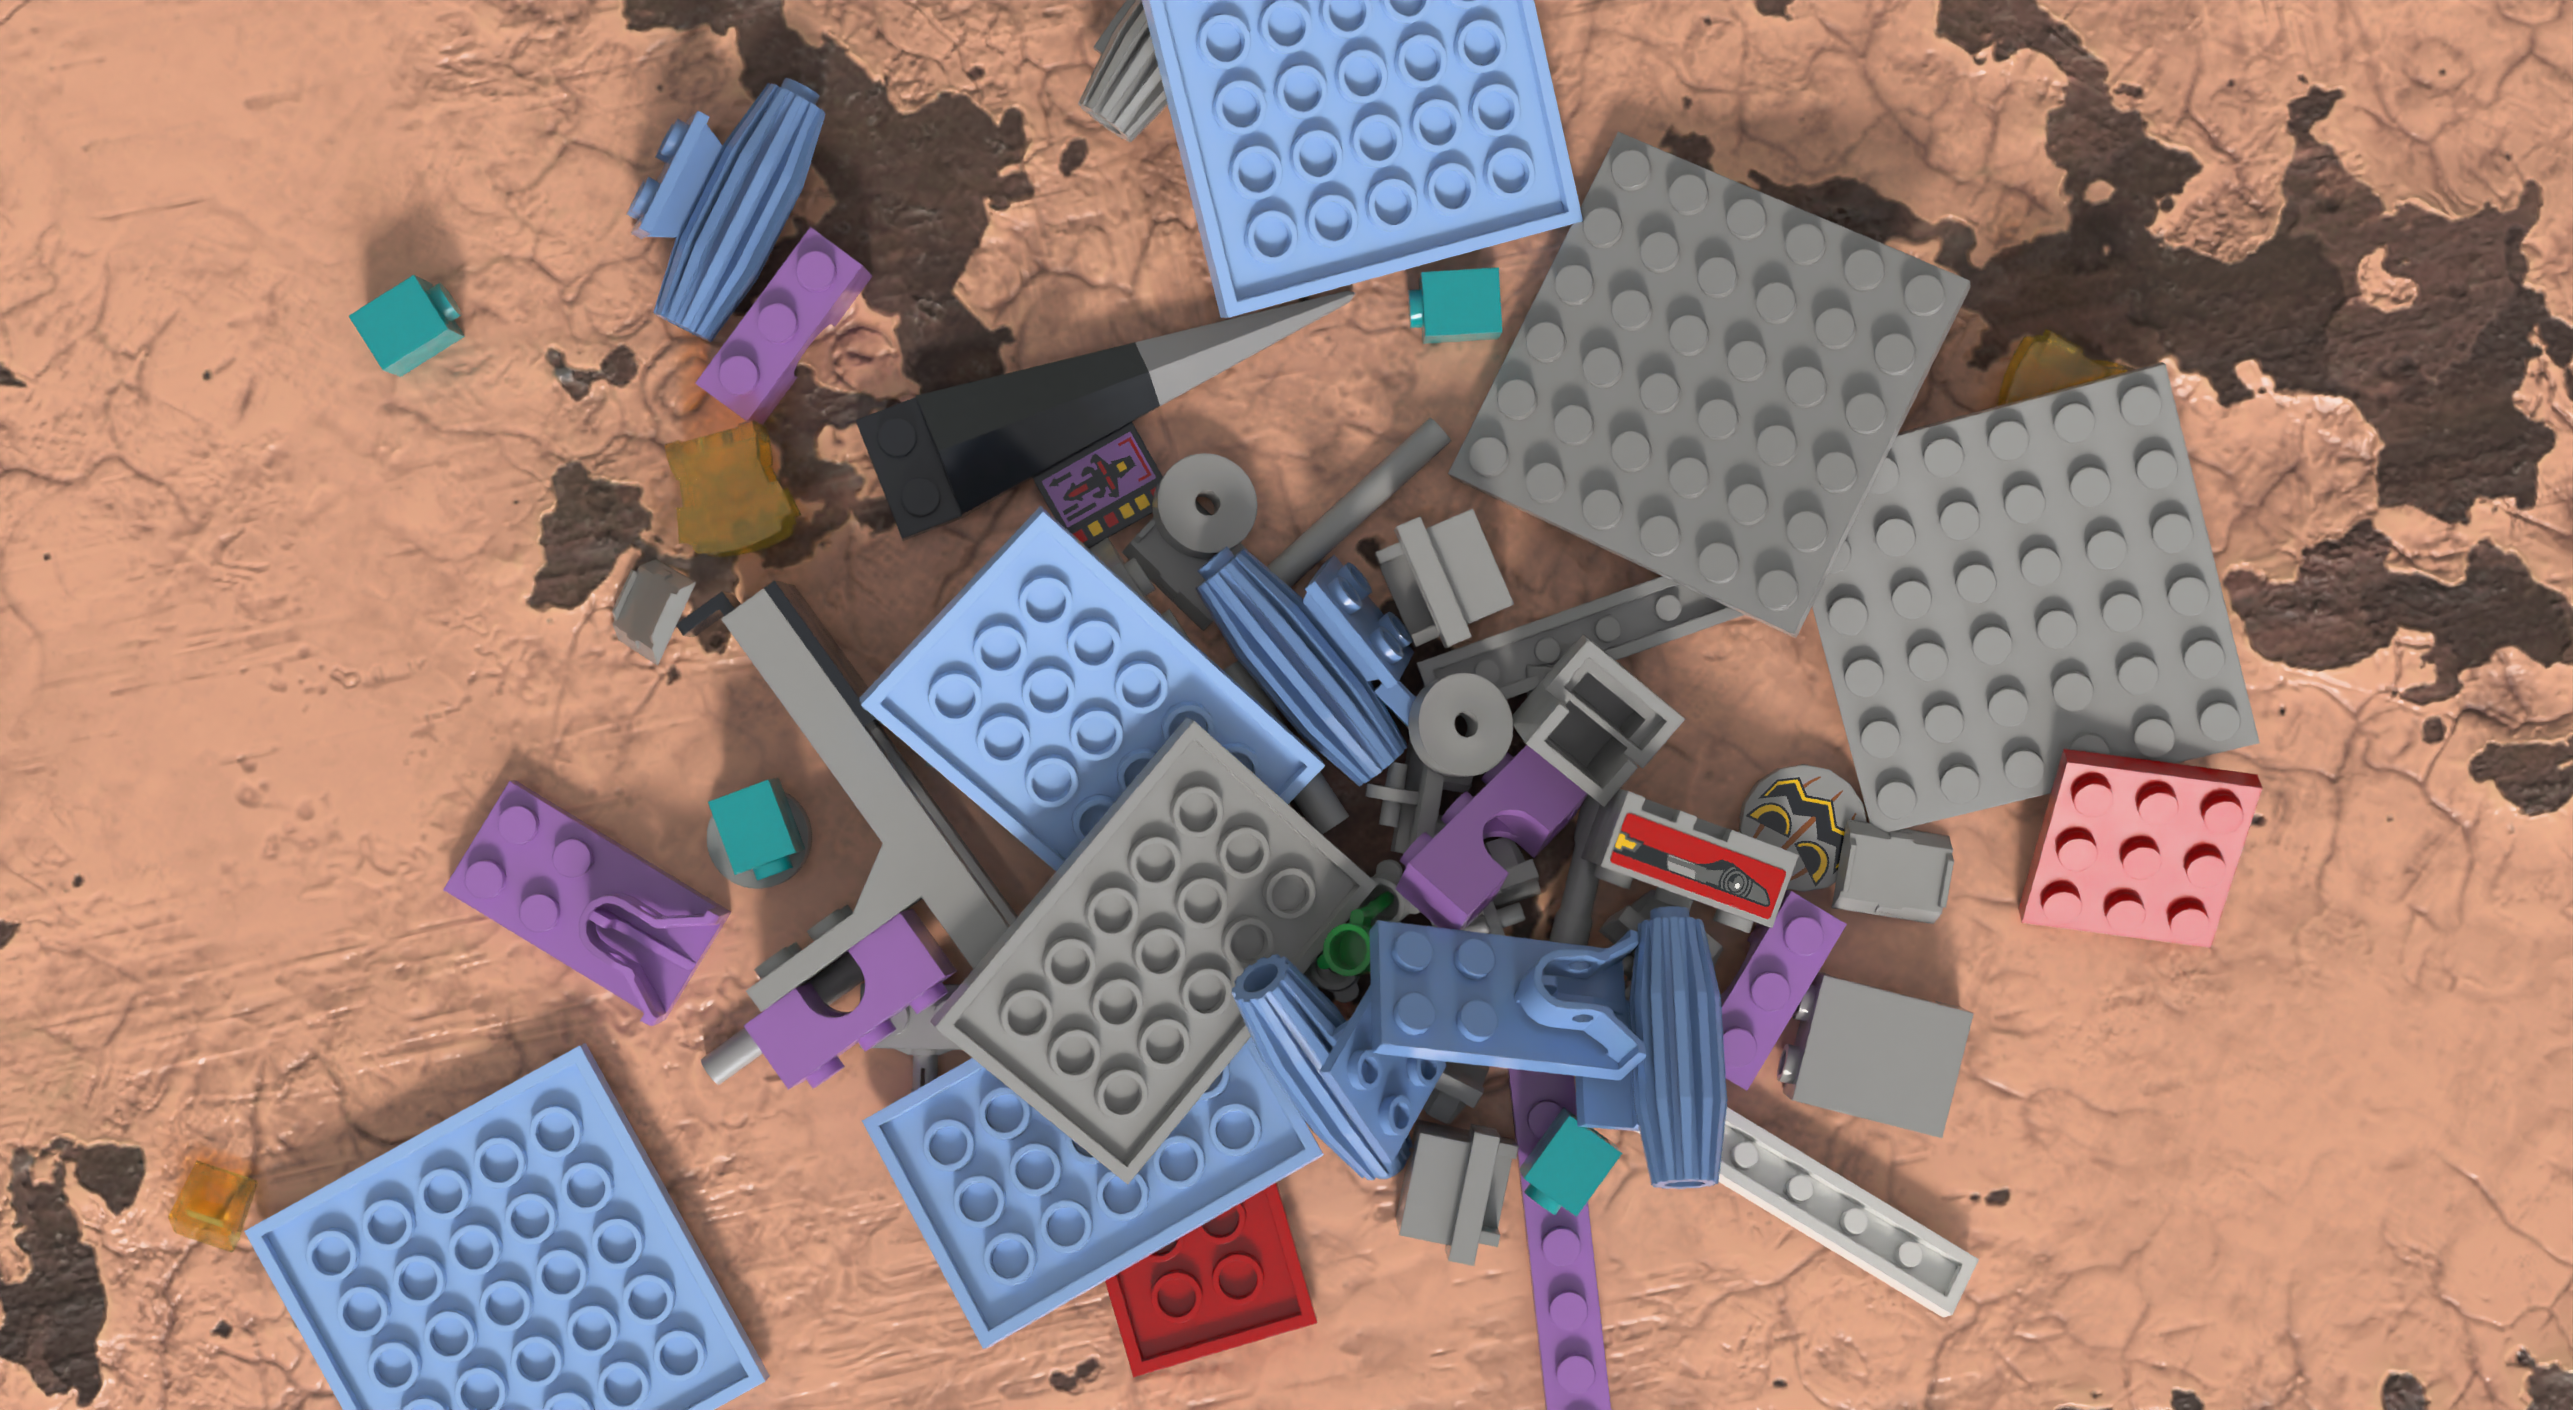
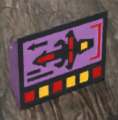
M1131 422L1032 478L1055 519L1089 549L1153 513L1154 492L1163 476L1134 424Z

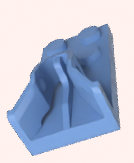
M1378 920L1369 930L1373 1054L1618 1081L1623 1079L1637 1064L1647 1057L1646 1045L1627 1027L1623 960L1638 946L1637 931L1629 930L1615 945L1609 948L1381 920Z

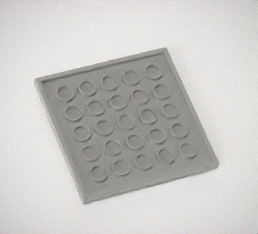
M1618 132L1580 207L1583 221L1571 225L1448 474L1463 484L1797 638L1971 288L1970 280Z
M2164 362L1898 433L1812 606L1870 824L1887 833L2050 794L2063 749L2179 763L2260 743Z

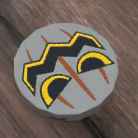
M1801 764L1778 768L1755 783L1742 802L1739 816V831L1747 836L1798 854L1799 856L1787 889L1806 892L1827 888L1836 882L1847 819L1861 822L1867 821L1864 805L1850 783L1829 769Z

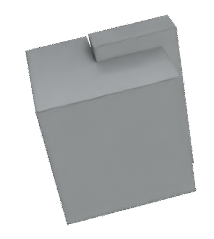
M1473 509L1428 528H1425L1421 517L1403 523L1394 529L1399 542L1374 554L1402 621L1410 633L1414 647L1437 637L1441 638L1445 648L1472 637L1467 626L1468 624L1514 605Z
M1584 634L1577 642L1573 643L1553 669L1550 670L1512 715L1513 726L1524 742L1603 807L1636 771L1637 765L1643 769L1685 720L1679 712Z
M1417 1119L1412 1136L1413 1147L1410 1148L1411 1154L1407 1160L1396 1214L1399 1235L1446 1245L1445 1251L1448 1261L1474 1266L1479 1243L1494 1247L1499 1245L1500 1232L1498 1226L1512 1158L1516 1159L1519 1146L1515 1139L1500 1137L1494 1128L1471 1124L1470 1130Z

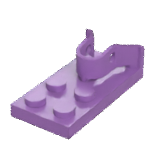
M516 780L508 782L443 889L640 1009L644 1013L640 1021L650 1026H655L667 1019L731 914V911Z

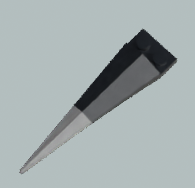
M1344 291L916 395L913 399L857 419V427L902 540L905 541L966 517L1082 449L1348 304L1355 293Z

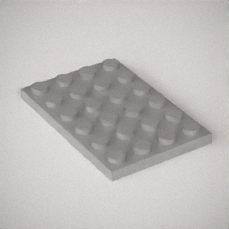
M1186 717L933 1016L930 1022L941 1033L1128 1185L1251 1037L1232 995V988L1235 987L1234 981L1236 978L1243 974L1247 966L1255 964L1258 959L1262 957L1269 958L1277 954L1281 958L1285 956L1297 969L1304 973L1323 951L1324 941L1328 933L1336 926L1347 922L1351 912L1362 904L1377 886V883L1200 725Z

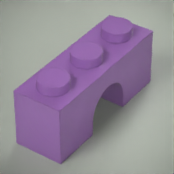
M810 227L695 384L745 421L761 428L797 379L794 375L795 368L809 345L828 325L836 326L872 278V275L863 265Z
M1528 745L1515 757L1507 752L1498 765L1484 774L1482 781L1487 785L1475 797L1471 796L1467 791L1459 796L1441 819L1446 826L1434 838L1426 832L1421 834L1400 859V862L1406 866V869L1395 890L1438 928L1464 930L1494 900L1507 878L1509 872L1489 855L1483 839L1489 837L1510 839L1535 858L1574 818L1588 795Z
M1787 889L1773 928L1757 923L1747 940L1750 942V948L1741 968L1728 988L1720 995L1726 1079L1746 1091L1749 1089L1847 925Z
M913 909L898 913L848 950L862 970L865 980L863 998L853 1011L844 1012L831 1008L821 999L811 983L793 989L744 1025L787 1089L807 1080L812 1089L816 1088L845 1067L839 1059L841 1054L857 1043L866 1052L896 1030L890 1019L910 1005L915 1013L918 1014L949 992L942 982L957 972V970Z

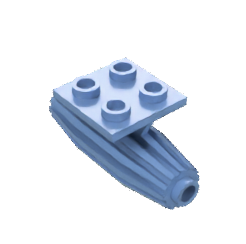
M789 78L784 79L781 87L768 83L723 145L707 125L710 117L700 111L693 114L686 122L677 118L675 123L671 124L655 158L665 162V165L657 181L650 177H647L646 181L643 180L626 214L637 220L631 234L640 239L645 237L675 238L653 313L697 337L712 342L757 281L804 187L825 118V112L816 106L820 97L816 92Z
M1226 546L1197 570L1204 578V581L1196 590L1233 654L1306 741L1358 786L1367 783L1404 752L1408 745L1384 703L1374 693L1375 688L1371 681L1379 679L1388 690L1399 682L1414 654V651L1409 646L1412 643V638L1405 625L1397 616L1391 612L1384 615L1368 595L1372 593V589L1363 574L1353 564L1348 562L1343 566L1335 555L1330 557L1323 563L1306 586L1305 590L1307 593L1304 599L1245 548L1234 555Z
M1659 907L1650 911L1651 920H1644L1638 923L1639 943L1634 952L1629 1000H1626L1627 1027L1646 1045L1647 1057L1620 1081L1575 1076L1577 1127L1639 1131L1650 1182L1653 1187L1663 1189L1710 1187L1719 1183L1727 1110L1721 996L1702 920L1690 917L1689 909L1686 907Z
M1277 954L1269 958L1262 957L1255 964L1247 966L1243 974L1234 981L1235 987L1232 988V995L1261 1060L1311 1131L1362 1178L1365 1177L1367 1180H1375V1178L1388 1179L1398 1174L1405 1167L1411 1154L1410 1148L1413 1147L1409 1132L1446 1068L1447 1064L1445 1061L1373 1054L1371 985L1352 1017L1346 1021L1338 1008L1285 956L1281 958Z

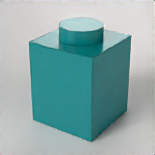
M1499 268L1421 272L1419 289L1408 290L1410 328H1422V343L1499 339L1503 332Z
M412 275L349 315V318L382 370L399 377L407 374L465 337L455 322V319L460 317L462 313L448 290L441 283L433 286L430 282L416 275Z
M779 778L765 780L708 802L735 875L753 869L757 881L793 868L789 856L806 850Z
M1563 1107L1519 1168L1523 1178L1530 1183L1524 1193L1554 1215L1563 1207L1577 1217L1620 1158L1622 1152L1616 1144L1594 1128L1577 1127V1116Z

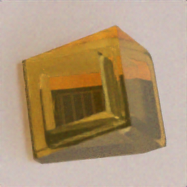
M196 1161L168 1216L173 1231L181 1236L233 1252L240 1239L258 1185L257 1180Z

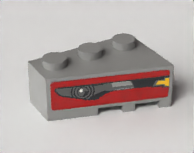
M1619 789L1605 807L1600 804L1581 855L1582 859L1597 864L1593 877L1629 890L1634 878L1657 886L1654 899L1672 906L1686 907L1689 909V912L1693 901H1699L1717 908L1713 918L1714 921L1750 933L1753 922L1773 928L1797 862L1798 854L1699 819L1686 812L1645 799L1646 797L1630 791Z

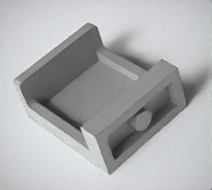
M1818 972L1793 1014V1019L1800 1020L1794 1045L1786 1044L1783 1048L1778 1065L1777 1080L1784 1082L1783 1093L1793 1101L1942 1138L1974 1013L1958 1006L1938 1001L1932 1002Z

